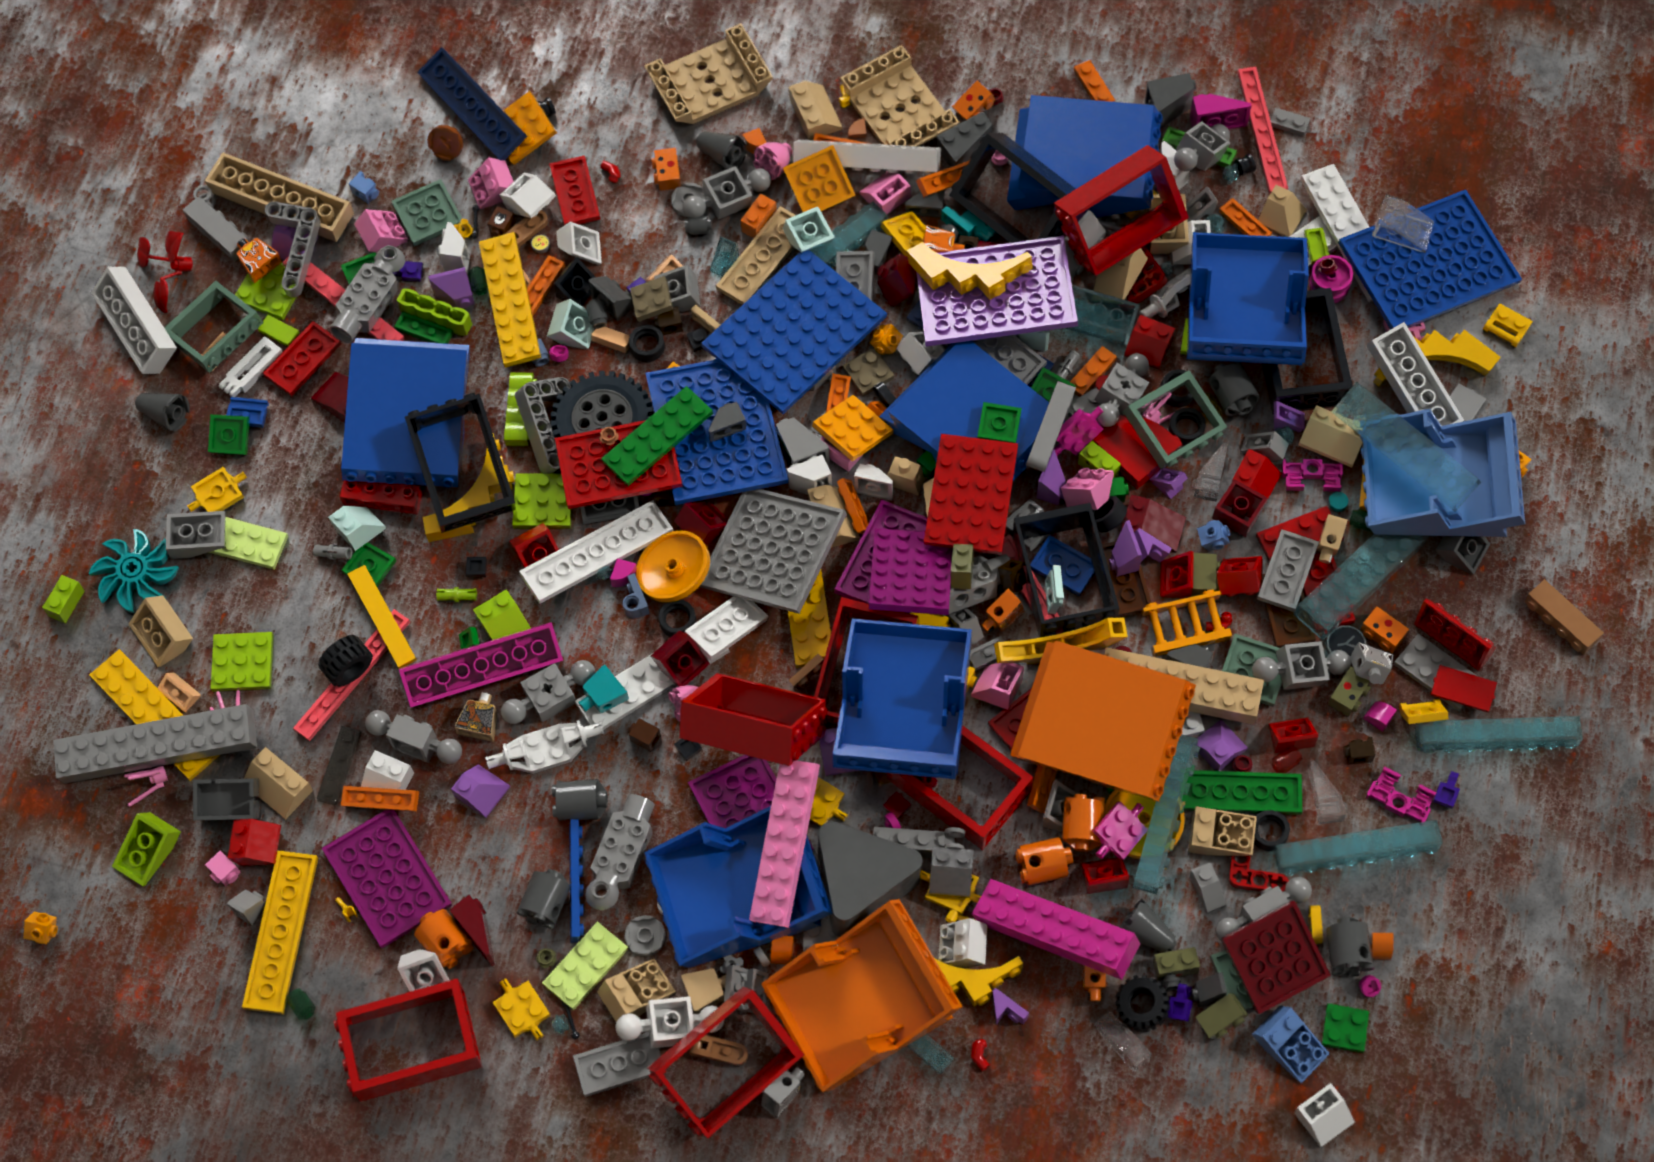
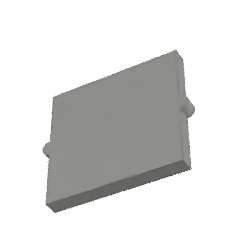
M1461 384L1457 385L1450 396L1464 421L1473 420L1486 401V398L1475 393L1473 389L1470 390Z

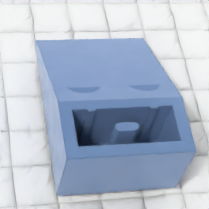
M1279 1005L1252 1033L1263 1049L1300 1083L1329 1055V1052L1291 1007Z

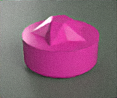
M556 345L550 349V358L553 361L562 362L569 357L568 348L563 345Z
M892 812L884 815V825L886 828L901 829L899 821Z
M1366 975L1360 980L1359 989L1365 996L1374 997L1380 992L1381 983L1375 976Z

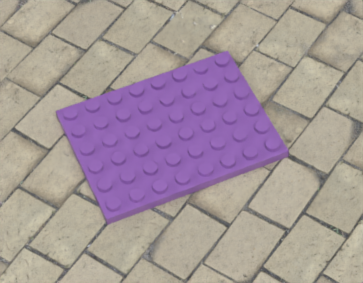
M1064 236L938 253L943 257L959 262L987 264L1012 259L1028 252L1032 256L1033 269L1017 277L1012 282L1005 284L1006 291L991 300L978 287L961 295L950 282L932 290L917 273L926 347L1078 326Z

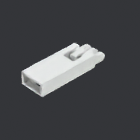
M264 336L226 374V378L219 384V387L224 389L231 397H236L241 391L246 393L263 376V372L283 352L282 349Z

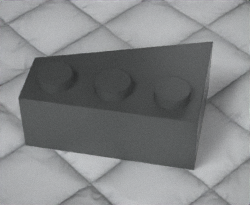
M981 112L937 135L936 147L941 148V155L950 167L970 160L972 153L980 146L981 138L987 133H992L993 124L985 113Z

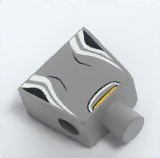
M1358 642L1350 656L1356 675L1369 680L1372 684H1384L1392 669L1393 654Z
M797 1067L791 1073L786 1070L763 1091L761 1106L778 1118L799 1093L800 1080L805 1076L803 1071Z

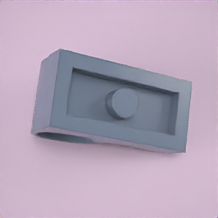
M635 573L628 575L629 583L626 584L629 595L623 599V608L626 616L635 619L650 614ZM632 604L637 605L634 609L628 608Z

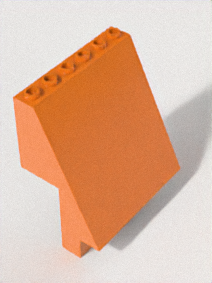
M1055 640V643L1047 641L1010 756L1021 761L1079 776L1099 786L1159 802L1164 791L1166 778L1170 773L1172 759L1176 754L1179 737L1182 735L1185 718L1189 713V706L1194 697L1196 685L1182 678Z
M900 899L888 901L837 940L812 945L761 983L765 995L774 1006L775 1013L781 1018L786 1032L803 1052L804 1056L802 1058L805 1061V1066L813 1075L816 1086L822 1092L837 1088L953 1019L952 1014L962 1008L960 1001Z

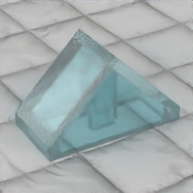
M720 237L710 272L722 277L726 274L739 257L738 243Z

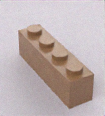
M1545 579L1527 595L1524 601L1530 610L1538 613L1546 624L1551 625L1561 638H1565L1571 643L1575 651L1583 655L1600 641L1604 634L1602 630Z

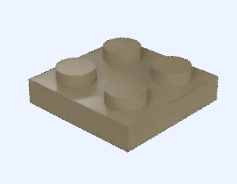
M665 276L630 288L636 319L639 322L673 310L668 282Z
M875 348L842 365L844 372L847 376H851L852 383L862 396L874 391L873 386L879 382L886 384L895 379L893 372L879 353L875 351Z

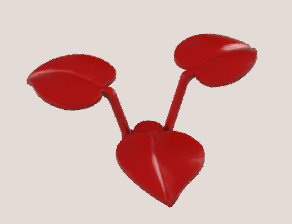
M169 231L167 233L165 249L168 253V258L150 255V243L147 238L140 237L138 242L137 260L140 267L145 268L148 265V258L169 261L171 269L176 271L161 277L160 281H156L154 285L153 295L155 304L164 313H168V284L165 279L181 275L182 272H191L193 268L191 257L177 256L184 234L182 232Z

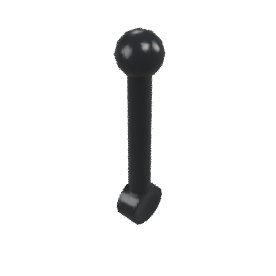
M473 205V238H478L477 212L479 211V206Z
M562 1001V1006L565 1007L572 1029L571 1037L578 1039L580 1034L576 1031L569 1006Z

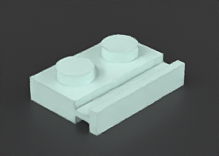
M1053 565L1052 570H1050L1045 579L1047 610L1050 614H1056L1058 608L1062 606L1064 599L1061 566Z

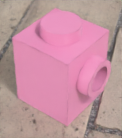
M221 851L205 864L211 872L209 876L217 884L221 882L227 886L233 883L241 873Z

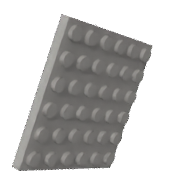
M762 489L742 492L710 557L708 573L699 587L799 614L847 515L846 511Z

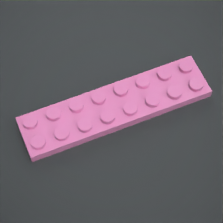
M793 760V764L790 766L779 764L749 918L753 922L789 928L820 765L817 763Z

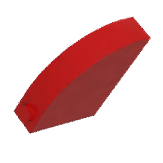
M1120 415L1118 422L1112 427L1102 426L1103 430L1092 440L1121 463L1120 474L1137 490L1161 469L1125 415ZM1143 417L1167 455L1182 448L1179 437L1172 435L1160 424Z

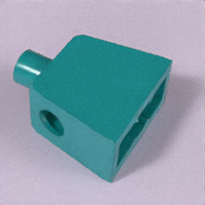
M603 665L583 685L582 688L586 697L578 703L584 712L595 706L600 713H603L627 701L629 696L626 689L608 667Z

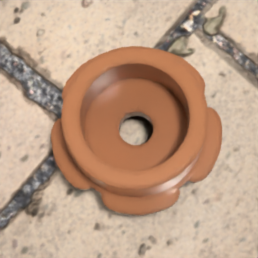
M605 427L600 433V441L603 444L606 443V445H613L619 438L618 433L612 427Z

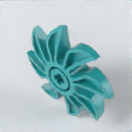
M133 529L134 552H130L129 546L123 540H107L102 545L117 554L120 559L114 560L109 556L100 558L92 565L89 571L90 576L113 573L103 577L98 587L99 599L104 603L118 589L117 599L120 605L131 613H134L133 591L136 588L143 600L148 597L164 596L147 583L153 581L158 585H164L170 582L179 570L178 566L155 568L164 565L168 559L166 539L164 538L150 552L151 544L149 539L138 529Z

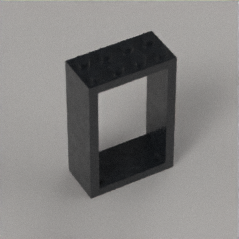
M987 133L981 138L978 149L972 153L969 164L962 169L961 177L953 184L950 196L1010 243L1028 241L1030 239L970 193L996 150L1060 199L1076 188L1004 133ZM1055 211L1037 239L1063 235L1064 232L1061 228L1063 224L1056 216Z
M1317 288L1307 291L1305 312L1323 310L1339 383L1283 389L1278 364L1262 363L1272 414H1274V402L1276 401L1299 411L1314 410L1316 405L1322 408L1348 405L1353 386L1331 288Z
M470 393L465 395L464 399H450L444 405L438 406L434 404L428 406L427 410L421 412L414 410L409 412L408 416H405L406 425L441 533L516 510L515 501L480 394ZM469 413L476 414L503 494V499L444 517L417 432L421 430L420 428Z
M1091 503L1014 518L1013 538L1019 561L1025 562L1023 568L1027 580L1026 588L1039 638L1080 629L1106 618H1118L1119 605ZM1083 528L1104 608L1044 620L1024 540Z

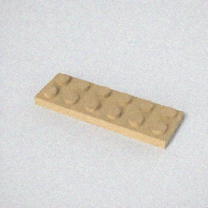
M780 206L717 283L716 289L743 305L762 288L794 249L783 231V226L786 219L796 215Z

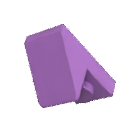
M1278 401L1274 402V431L1283 427L1297 432L1304 431L1305 413Z
M1162 468L1149 480L1168 498L1172 499L1183 489V482L1188 478L1184 472Z
M1140 528L1134 532L1142 553L1141 561L1150 556L1152 559L1161 562L1169 555L1171 547Z
M995 988L992 997L996 1024H998L1006 1012L1012 1021L1024 1024L1028 1019L1029 1012Z

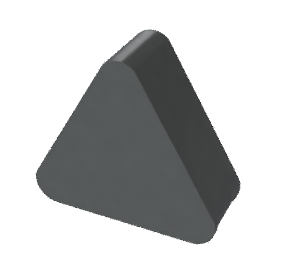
M826 822L820 827L817 852L824 888L832 910V914L829 915L832 932L836 936L841 937L890 900L901 899L919 885L922 856L918 851L837 822Z

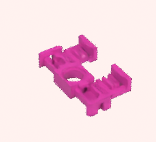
M1283 459L1282 477L1286 479V491H1303L1305 487L1304 484H1301L1303 479H1322L1325 481L1323 491H1341L1342 463L1325 464L1322 462V459H1303L1302 463H1286V459ZM1314 465L1318 471L1311 473L1307 470V467Z
M1384 766L1378 780L1373 781L1366 799L1370 796L1385 804V809L1401 817L1405 814L1421 822L1420 826H1423L1431 811L1429 806L1436 792L1419 784L1416 790L1418 793L1416 798H1410L1394 790L1393 784L1398 782L1401 774ZM1393 800H1402L1404 806L1402 808H1396L1393 805Z

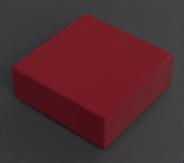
M897 791L883 804V808L888 813L892 812L897 820L911 807V804Z

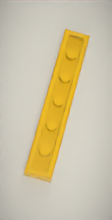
M363 565L348 573L353 586L398 668L406 667L417 661L366 566Z

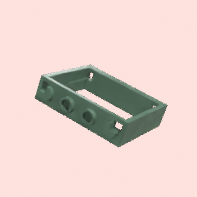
M215 281L165 327V330L177 348L210 373L264 322L254 309L219 282ZM225 297L245 312L247 316L202 356L183 341L181 337Z
M1189 370L1128 405L1123 411L1161 469L1166 466H1174L1181 457L1184 459L1188 458L1194 453V449H1203L1209 444L1208 441L1211 439L1214 441L1218 440L1224 435L1223 431L1227 428V425ZM1185 385L1214 429L1174 453L1167 455L1139 411Z

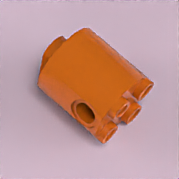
M1085 794L1065 797L1062 842L1069 844L1073 850L1088 852L1102 845L1100 839L1092 831L1104 818L1105 798L1093 797V799H1088Z
M1060 837L1020 845L1019 849H1016L1015 852L1017 864L1021 863L1022 867L1020 872L1022 884L1027 883L1028 886L1068 877L1067 864L1073 863L1070 847L1063 848ZM1029 860H1035L1038 867H1032Z
M441 909L435 913H426L419 920L420 925L414 933L415 938L425 950L436 953L442 967L447 966L448 969L455 967L458 959L463 955L469 954L474 948L470 937L446 909Z

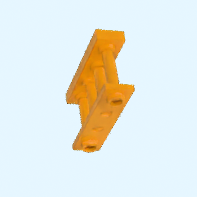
M1207 590L1202 595L1158 605L1157 603L1145 605V608L1142 610V616L1150 615L1157 641L1151 650L1153 657L1166 655L1169 651L1193 644L1206 646L1230 640L1232 637L1231 629H1224L1222 627L1215 600H1218L1221 595L1220 591ZM1207 602L1214 626L1213 632L1205 633L1202 630L1196 604ZM1187 606L1195 631L1194 636L1188 638L1183 635L1177 613L1178 608ZM1169 611L1176 636L1174 638L1175 641L1167 642V640H1164L1157 613Z

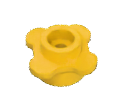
M463 218L460 223L454 224V227L464 240L465 237L473 234V228L468 224L467 219Z

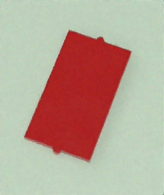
M1439 665L1437 675L1433 678L1434 685L1431 695L1489 713L1492 700L1495 699L1494 692L1497 682Z

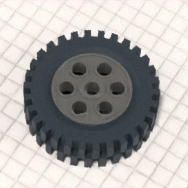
M599 371V376H594V372H590L589 378L585 379L584 375L579 376L580 382L576 383L575 380H572L570 382L571 388L569 389L565 386L562 389L563 395H557V403L554 402L552 406L551 427L554 438L647 420L654 414L651 399L648 398V393L645 389L642 391V385L639 383L635 384L633 378L629 377L626 381L625 374L620 373L616 377L614 371H609V376H605L604 371ZM601 418H606L605 421H599ZM584 425H589L587 428H581Z

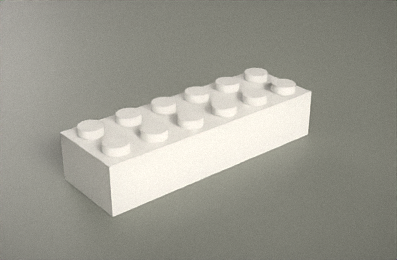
M107 267L91 293L141 373L160 374L177 347L126 267Z
M1405 322L1373 339L1366 345L1407 413L1431 409L1441 426L1464 421Z

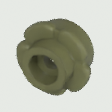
M548 948L540 950L536 957L537 963H540V966L543 968L553 966L556 963V953Z

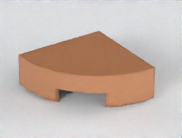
M865 118L855 121L850 126L848 139L866 137Z

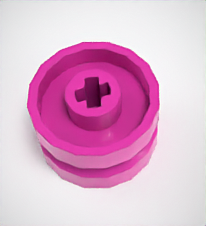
M1328 255L1321 257L1313 265L1308 285L1309 290L1331 288L1334 303L1340 302L1349 293L1353 278L1352 266L1340 256ZM1325 258L1334 259L1338 266L1332 275H1325L1319 271L1320 262Z

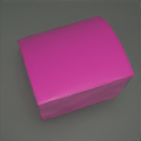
M617 558L610 577L612 587L626 586L629 583L627 576L633 573L636 575V563Z
M1376 701L1363 719L1383 732L1393 719L1397 709L1384 702Z

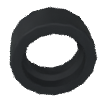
M641 325L630 334V351L637 360L652 362L660 358L664 353L665 342L663 333L657 327ZM643 336H653L658 340V345L651 351H641L636 347V342Z
M1179 369L1170 371L1165 375L1160 387L1187 371ZM1190 392L1184 397L1172 394L1166 403L1172 407H1185L1192 402L1193 396Z
M1181 408L1175 411L1169 422V432L1179 437L1184 446L1204 435L1206 428L1204 416L1193 408ZM1185 418L1192 419L1198 424V431L1193 435L1181 434L1176 429L1177 421Z
M1110 496L1108 501L1098 510H1093L1100 533H1106L1116 528L1126 516L1127 507L1116 496Z
M681 599L665 603L659 611L658 619L661 630L669 637H672L679 630L684 632L696 623L694 608L690 603ZM677 609L686 611L689 621L685 626L681 628L668 626L666 623L668 613Z
M1265 810L1257 814L1254 844L1265 851H1276L1282 848L1287 842L1290 833V826L1286 817L1274 810ZM1264 820L1277 822L1282 829L1281 837L1276 841L1264 840L1258 834L1259 824Z

